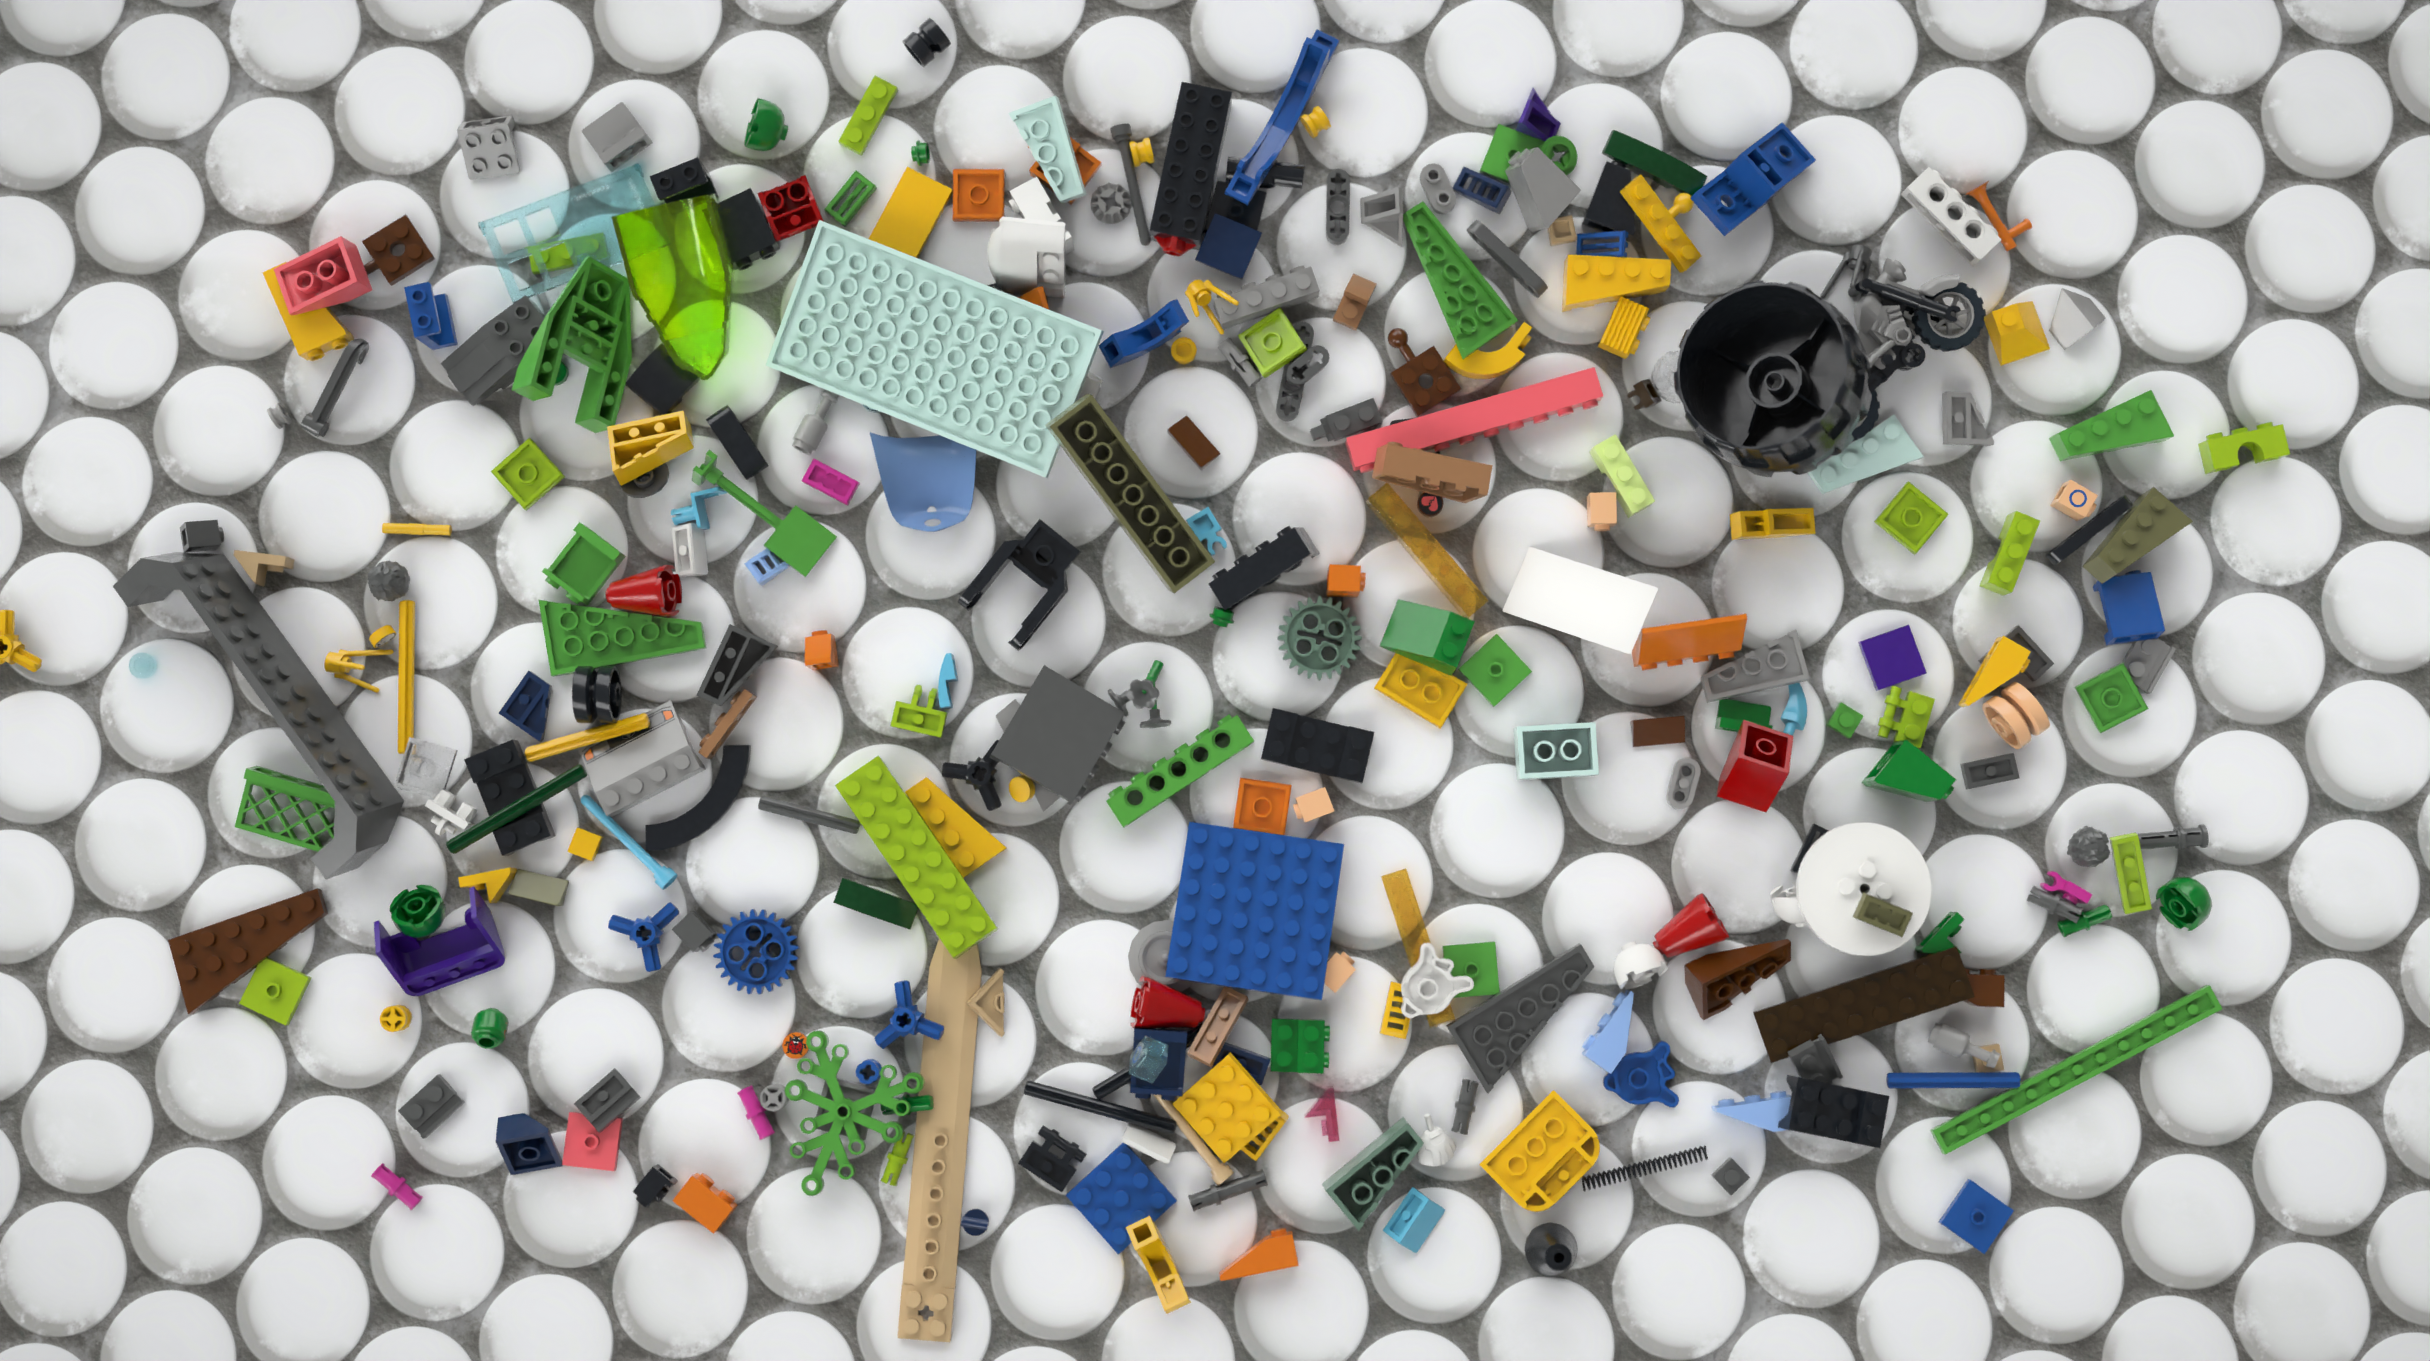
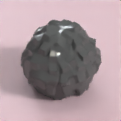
M382 561L368 573L370 591L378 601L381 599L384 601H395L405 596L409 590L410 576H408V571L396 561Z
M2084 826L2074 833L2069 840L2067 855H2070L2073 862L2079 866L2096 867L2109 858L2110 850L2107 845L2109 843L2107 834L2093 827Z

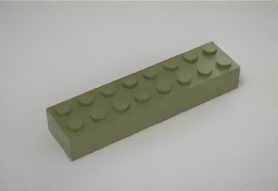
M1086 393L1045 425L1170 592L1175 594L1215 563L1212 556L1092 394Z

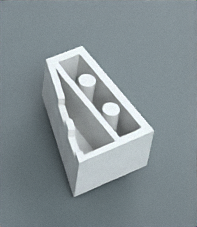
M1037 177L1010 191L1012 199L1009 200V204L1015 215L1020 213L1023 219L1052 222L1062 221ZM1065 230V254L1074 250V245L1069 231Z

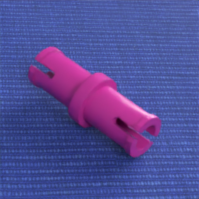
M751 1085L737 1092L748 1113L746 1118L751 1120L759 1135V1139L762 1140L774 1134L775 1131L765 1113L767 1110L761 1105L753 1086Z
M384 1163L371 1175L372 1178L389 1190L388 1194L391 1197L395 1195L410 1210H413L423 1198V1196H420L405 1183V1178H399Z

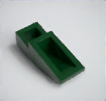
M842 878L833 902L910 930L918 911L916 903L847 878Z

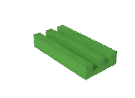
M855 171L824 211L846 227L877 187L858 171ZM859 179L861 181L838 211L835 212V207ZM867 185V189L858 198V200L854 203V205L850 208L844 217H841L843 213L847 210V208L851 205V203L856 199V197Z

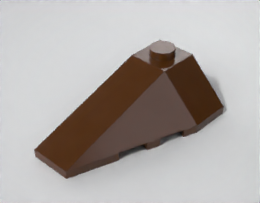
M1784 939L1706 954L1685 964V984L1702 1020L1726 1010L1733 1005L1731 1003L1733 998L1741 992L1746 995L1752 990L1750 986L1760 978L1767 979L1790 962L1791 941Z

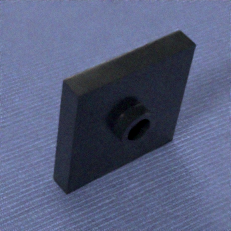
M1217 180L1205 231H1208L1215 213L1258 231L1267 192L1257 190L1250 203L1246 205L1225 194L1229 183Z

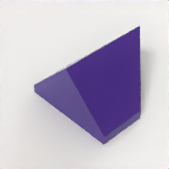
M1532 88L1516 131L1546 141V139L1557 135L1561 123L1552 116L1535 89Z

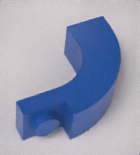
M1178 299L1167 303L1157 313L1142 323L1112 334L1099 345V348L1109 367L1113 368L1139 358L1168 342L1181 332L1180 329L1189 320Z

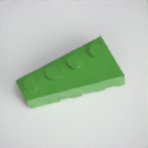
M2152 390L2063 430L2050 437L2049 440L2059 460L2064 461L2145 444L2164 442L2174 437V434Z

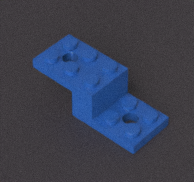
M1782 122L1743 151L1722 173L1695 192L1690 199L1725 237L1767 204L1785 185L1810 167L1816 159ZM1721 200L1724 201L1728 207L1724 206Z

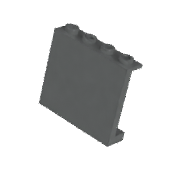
M1044 665L989 758L996 762L1001 761L1067 800V804L1071 805L1074 800L1079 802L1085 793L1086 788L1083 787V784L1087 777L1092 780L1100 766L1096 762L1100 755L1105 757L1112 746L1109 740L1113 733L1118 735L1123 728L1125 721L1122 718L1125 713Z

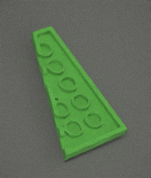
M1423 201L1404 213V224L1461 357L1465 359L1512 327L1518 319Z
M539 600L550 672L553 677L575 673V669L578 666H592L598 669L601 666L620 665L707 648L701 622Z

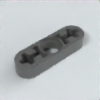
M1335 169L1329 173L1326 183V238L1330 243L1340 245L1348 239L1350 177L1346 171ZM1336 176H1340L1341 181H1345V183L1341 184L1340 194H1335L1336 184L1331 183V181H1335ZM1342 201L1345 205V210L1342 213H1334L1330 208L1332 202ZM1335 220H1340V231L1345 232L1341 233L1340 238H1335V234L1330 233V231L1335 229Z

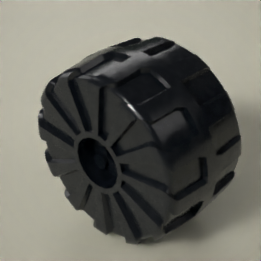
M1761 280L1746 283L1743 287L1733 290L1722 297L1718 296L1704 307V311L1694 321L1690 329L1685 331L1679 344L1680 353L1677 371L1674 373V387L1676 394L1683 403L1686 420L1700 440L1712 452L1725 461L1745 468L1755 475L1772 477L1774 472L1790 471L1796 475H1801L1817 469L1818 462L1830 455L1842 453L1854 440L1851 433L1858 422L1862 421L1868 414L1872 394L1868 388L1871 366L1856 330L1835 306L1820 298L1803 285L1793 282L1788 284L1765 283ZM1782 379L1779 387L1771 388L1775 380Z

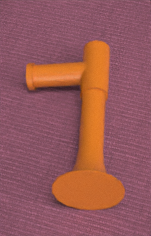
M1989 181L1965 195H1970L1979 202L1992 226L1997 230L1998 236L2002 239L2001 243L2007 252L2017 246L2013 238L2032 229V224L2028 219H2024L2023 222L2008 230L1988 198L1986 186Z

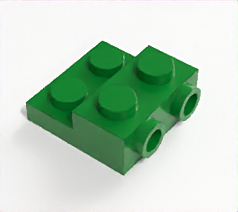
M1272 1018L1270 1071L1323 1074L1324 1068H1329V1052H1324V1041L1329 1042L1330 1026H1325V1020Z

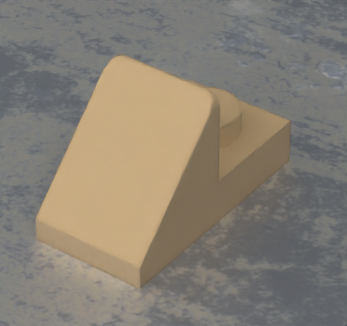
M234 550L235 558L252 581L263 587L265 586L267 571L283 573L284 569L293 570L295 559L287 556Z

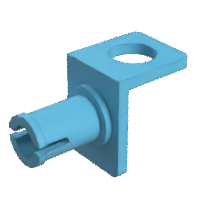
M714 487L691 493L692 505L671 510V515H676V517L672 518L673 523L680 525L681 523L696 520L698 528L710 529L704 499L726 494L727 492L721 487Z

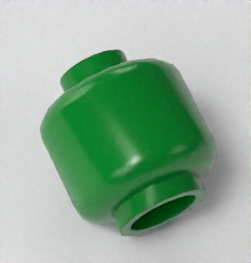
M488 1008L478 1012L474 1017L472 1025V1039L478 1046L485 1049H492L502 1044L507 1034L508 1018L495 1008Z

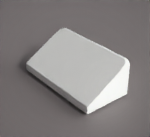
M696 523L671 527L676 574L680 578L707 575L708 566L704 529L698 528Z
M1131 1123L1128 1124L1121 1139L1123 1143L1164 1164L1169 1163L1176 1148L1174 1142L1142 1126Z

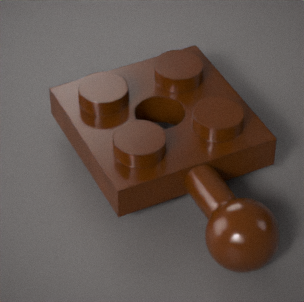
M407 215L402 216L362 241L373 258L372 261L364 265L367 276L380 269L391 286L435 260V257ZM398 244L404 245L405 252L401 256H394L392 254L394 246Z
M1395 328L1389 332V344L1393 348L1399 349L1407 363L1391 372L1390 376L1417 417L1461 390V387L1435 346L1415 356L1407 344L1408 334L1404 329ZM1421 375H1429L1432 378L1433 383L1430 388H1422L1419 385L1418 379Z

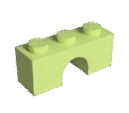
M1616 434L1590 450L1589 453L1601 473H1605L1614 485L1616 499L1628 518L1655 502Z

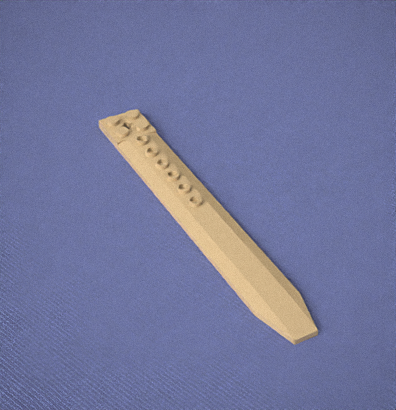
M940 938L929 966L925 1018L943 1025L944 1033L940 1040L926 1035L923 1036L920 1074L924 1077L925 1085L918 1096H932L934 1107L932 1110L917 1111L897 1338L951 1342L978 1015L966 1003L981 988L982 967L978 944L957 959H954ZM926 1305L929 1306L930 1311H934V1315L929 1316L928 1320L923 1319V1316L919 1314V1310H923Z

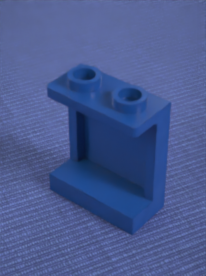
M429 282L404 287L414 337L432 350L458 345L448 295L444 293L434 296L432 284Z
M2141 570L2127 572L2123 576L2115 575L2104 583L2097 581L2093 585L2094 592L2099 591L2108 632L2104 635L2106 645L2157 639L2165 632L2151 572L2141 573Z

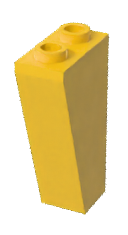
M287 262L262 272L299 356L307 361H315L324 357V353L332 349L340 350L345 348L348 342L354 340L351 332L329 307L293 316L289 314L274 272L275 268Z

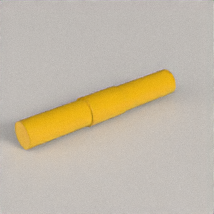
M383 523L382 532L409 535H451L452 527L451 525Z

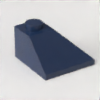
M525 1113L498 1117L495 1142L511 1175L563 1166L562 1158L547 1127Z

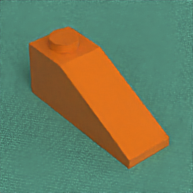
M1286 1228L1270 1231L1271 1235L1265 1236L1219 1272L1220 1281L1299 1266L1292 1231L1287 1232Z

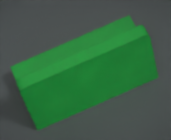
M1731 699L1719 700L1715 729L1738 733L1743 720L1772 729L1773 726L1769 725L1771 707Z

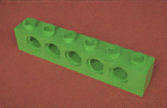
M1230 714L1217 722L1219 727L1212 732L1209 729L1204 730L1195 736L1197 741L1192 745L1188 746L1185 743L1173 751L1175 756L1169 760L1163 757L1152 765L1154 770L1145 775L1142 771L1130 779L1132 784L1125 789L1119 786L1108 793L1110 798L1106 802L1123 827L1128 826L1254 743L1253 738L1238 715L1233 718ZM1217 735H1228L1230 744L1225 748L1218 747L1215 744ZM1198 748L1206 749L1208 752L1207 760L1197 762L1193 758L1194 751ZM1176 762H1182L1186 765L1187 770L1183 776L1177 777L1173 775L1171 768ZM1159 776L1164 779L1165 785L1160 791H1154L1150 788V780L1153 777ZM1139 791L1142 793L1143 800L1139 805H1131L1129 803L1128 795L1130 792Z

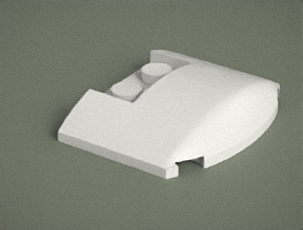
M1002 217L999 220L1000 226L997 229L993 228L987 250L989 268L996 284L1003 292L1025 294L1037 287L1043 286L1047 297L1065 298L1066 223Z

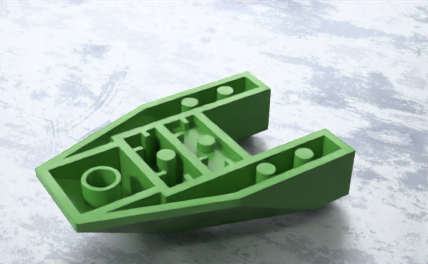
M587 256L545 316L517 368L512 391L532 401L552 396L563 354L589 367L575 423L594 433L606 431L608 426L615 425L632 360L630 282L625 276Z

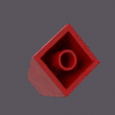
M1743 720L1719 777L1717 797L1767 812L1789 775L1793 736Z

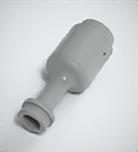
M826 389L820 394L823 399L815 414L805 415L793 437L794 442L792 446L807 455H811L813 450L816 451L828 428V425L824 422V417L832 402L837 403L839 395Z
M1935 1023L1928 1042L1934 1044L1933 1047L1957 1058L1967 1053L1987 1062V1067L1995 1068L2000 1057V1053H1997L1994 1049L1992 1052H1989L1971 1044L1969 1034L1944 1023L1942 1025Z

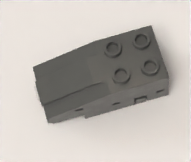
M526 295L483 325L441 363L447 371L449 381L456 391L461 392L472 406L478 405L498 389L502 388L504 390L514 382L517 368L545 318L542 311Z

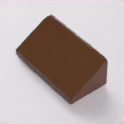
M1187 415L1167 430V433L1201 471L1221 454Z
M1685 716L1630 721L1633 747L1685 743Z

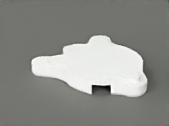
M1423 943L1420 947L1418 961L1407 971L1402 980L1401 992L1403 1002L1401 1012L1407 1018H1414L1424 1014H1437L1450 1004L1454 996L1472 990L1474 987L1473 979L1469 976H1452L1453 961L1439 958L1431 943Z

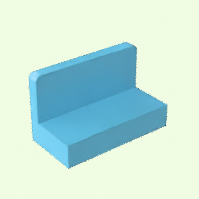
M1412 1187L1383 1231L1402 1246L1417 1253L1445 1212V1209Z

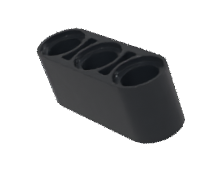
M728 405L706 418L708 424L746 480L769 466Z

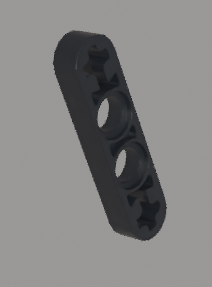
M2126 495L2121 496L2045 556L2053 566L2058 564L2133 506L2132 502Z

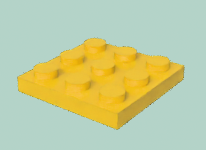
M1231 1052L1184 1092L1183 1096H1180L1172 1103L1223 1163H1226L1283 1113Z

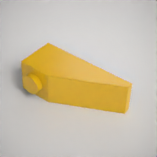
M2005 636L1996 638L1958 705L1961 707L1969 706L2016 676L2019 672L2023 673L2029 665L2030 659H2028L2031 651Z

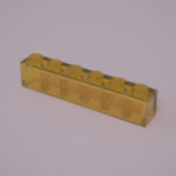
M1388 483L1384 484L1367 499V506L1461 616L1469 619L1488 602V599Z

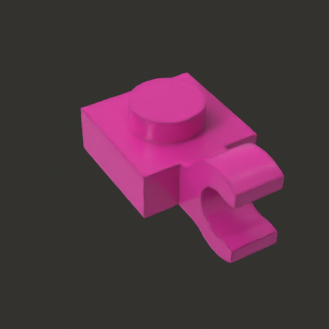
M2054 871L2047 872V875L2051 876L2054 880L2053 885L2049 886L2046 883H2041L2040 885L2045 891L2057 890L2064 894L2062 898L2074 905H2077V903L2087 904L2092 896L2091 893L2081 887L2064 880Z

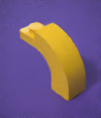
M1523 322L1503 348L1494 352L1477 350L1465 359H1462L1455 344L1445 357L1444 362L1454 372L1472 379L1483 380L1502 376L1514 369L1524 358L1525 353L1518 348L1520 347L1523 350L1532 337L1528 334L1532 327Z
M1148 1216L1127 1226L1126 1229L1134 1249L1150 1275L1166 1314L1191 1303L1175 1262L1152 1218Z

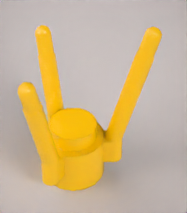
M1200 279L1192 281L1188 285L1185 295L1189 299L1194 315L1199 317L1200 313L1197 305L1202 306L1215 328L1223 335V328L1207 305L1212 299L1211 291L1236 306L1239 305V302L1215 287L1210 280L1205 282Z
M340 649L338 653L329 652L327 654L324 668L326 672L334 673L335 678L347 680L378 693L379 688L345 674L349 673L351 669H365L364 665L352 663V659L349 657L391 655L394 651L392 649L358 651Z

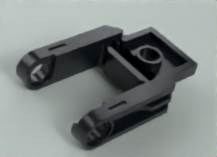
M1039 519L1024 539L1003 542L961 595L958 603L969 611L979 601L1006 565L1012 561L1013 565L1038 585L1048 590L1021 625L1023 626L1019 632L1008 642L1016 650L1020 651L1068 592L1066 570L1081 551Z

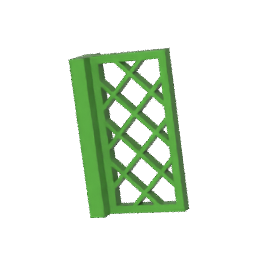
M260 766L246 768L243 779L247 780L235 823L236 828L317 852L324 847L319 841L318 835L328 831L331 838H334V829L332 828L334 823L330 824L323 811L330 807L335 809V801L323 785ZM253 785L262 787L267 797L256 802L251 794ZM279 793L286 794L291 802V805L282 810L274 798ZM269 800L276 813L265 818L258 805ZM305 800L311 801L316 812L307 817L299 806V803ZM294 807L301 820L290 826L283 812ZM254 809L260 820L255 825L244 823L246 812ZM319 815L325 828L315 833L308 820ZM276 816L279 817L285 827L279 833L273 831L267 822ZM303 823L310 835L304 840L298 839L293 831V828Z

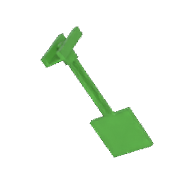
M708 450L705 463L700 468L696 466L693 469L692 481L698 486H701L706 480L714 486L717 484L771 525L775 532L764 544V547L806 577L837 536L796 505L786 518L781 520L724 477V473L716 468L718 456Z

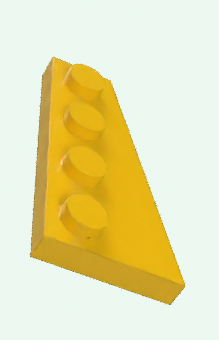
M927 777L905 791L963 878L1007 849Z

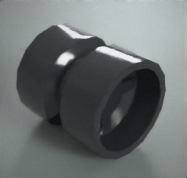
M931 18L919 26L918 33L912 32L902 41L909 53L922 67H925L934 59L935 52L942 53L951 45L948 37Z

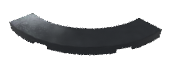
M751 745L723 746L721 767L709 792L687 813L664 823L646 825V851L664 850L687 843L707 832L723 818L737 799L746 778L750 762Z

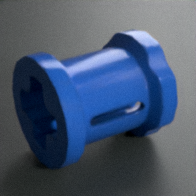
M865 1060L857 1066L856 1077L863 1084H871L881 1077L880 1070L882 1066L877 1060ZM871 1065V1070L875 1071V1074L867 1078V1073L863 1072V1069Z

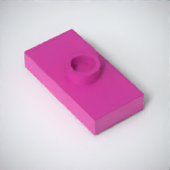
M814 458L801 480L803 483L847 506L860 485L858 481Z

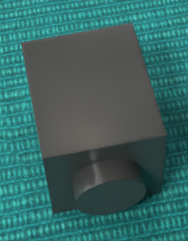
M218 520L185 522L180 527L183 553L213 551L219 548L221 542L224 541V532L222 527L218 526Z
M690 911L672 928L674 933L692 952L706 951L715 942L712 938L717 934L696 911Z

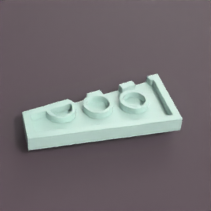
M1053 96L1010 112L1011 119L1020 130L1021 136L1027 142L1032 155L1042 168L1059 201L1065 203L1085 196L1086 191L1059 98Z
M1895 415L1873 428L1864 437L1851 443L1842 453L1833 455L1817 466V469L1808 472V475L1820 492L1824 494L1921 459L1924 456Z

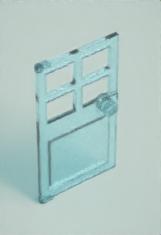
M639 163L488 220L478 222V227L482 231L483 236L486 237L513 304L525 295L530 298L567 284L587 256L610 268L671 244L643 178L642 167ZM550 208L560 234L536 243L525 217ZM518 220L529 246L504 255L494 228ZM565 243L575 270L551 278L540 252ZM533 255L543 282L519 290L508 264Z

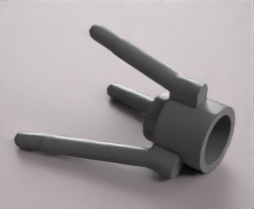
M1853 245L1850 253L1845 252L1840 265L1825 286L1820 297L1822 299L1826 297L1847 263H1849L1848 267L1854 270L1850 283L1851 289L1855 288L1860 271H1863L1862 280L1869 278L1872 250L1863 245Z

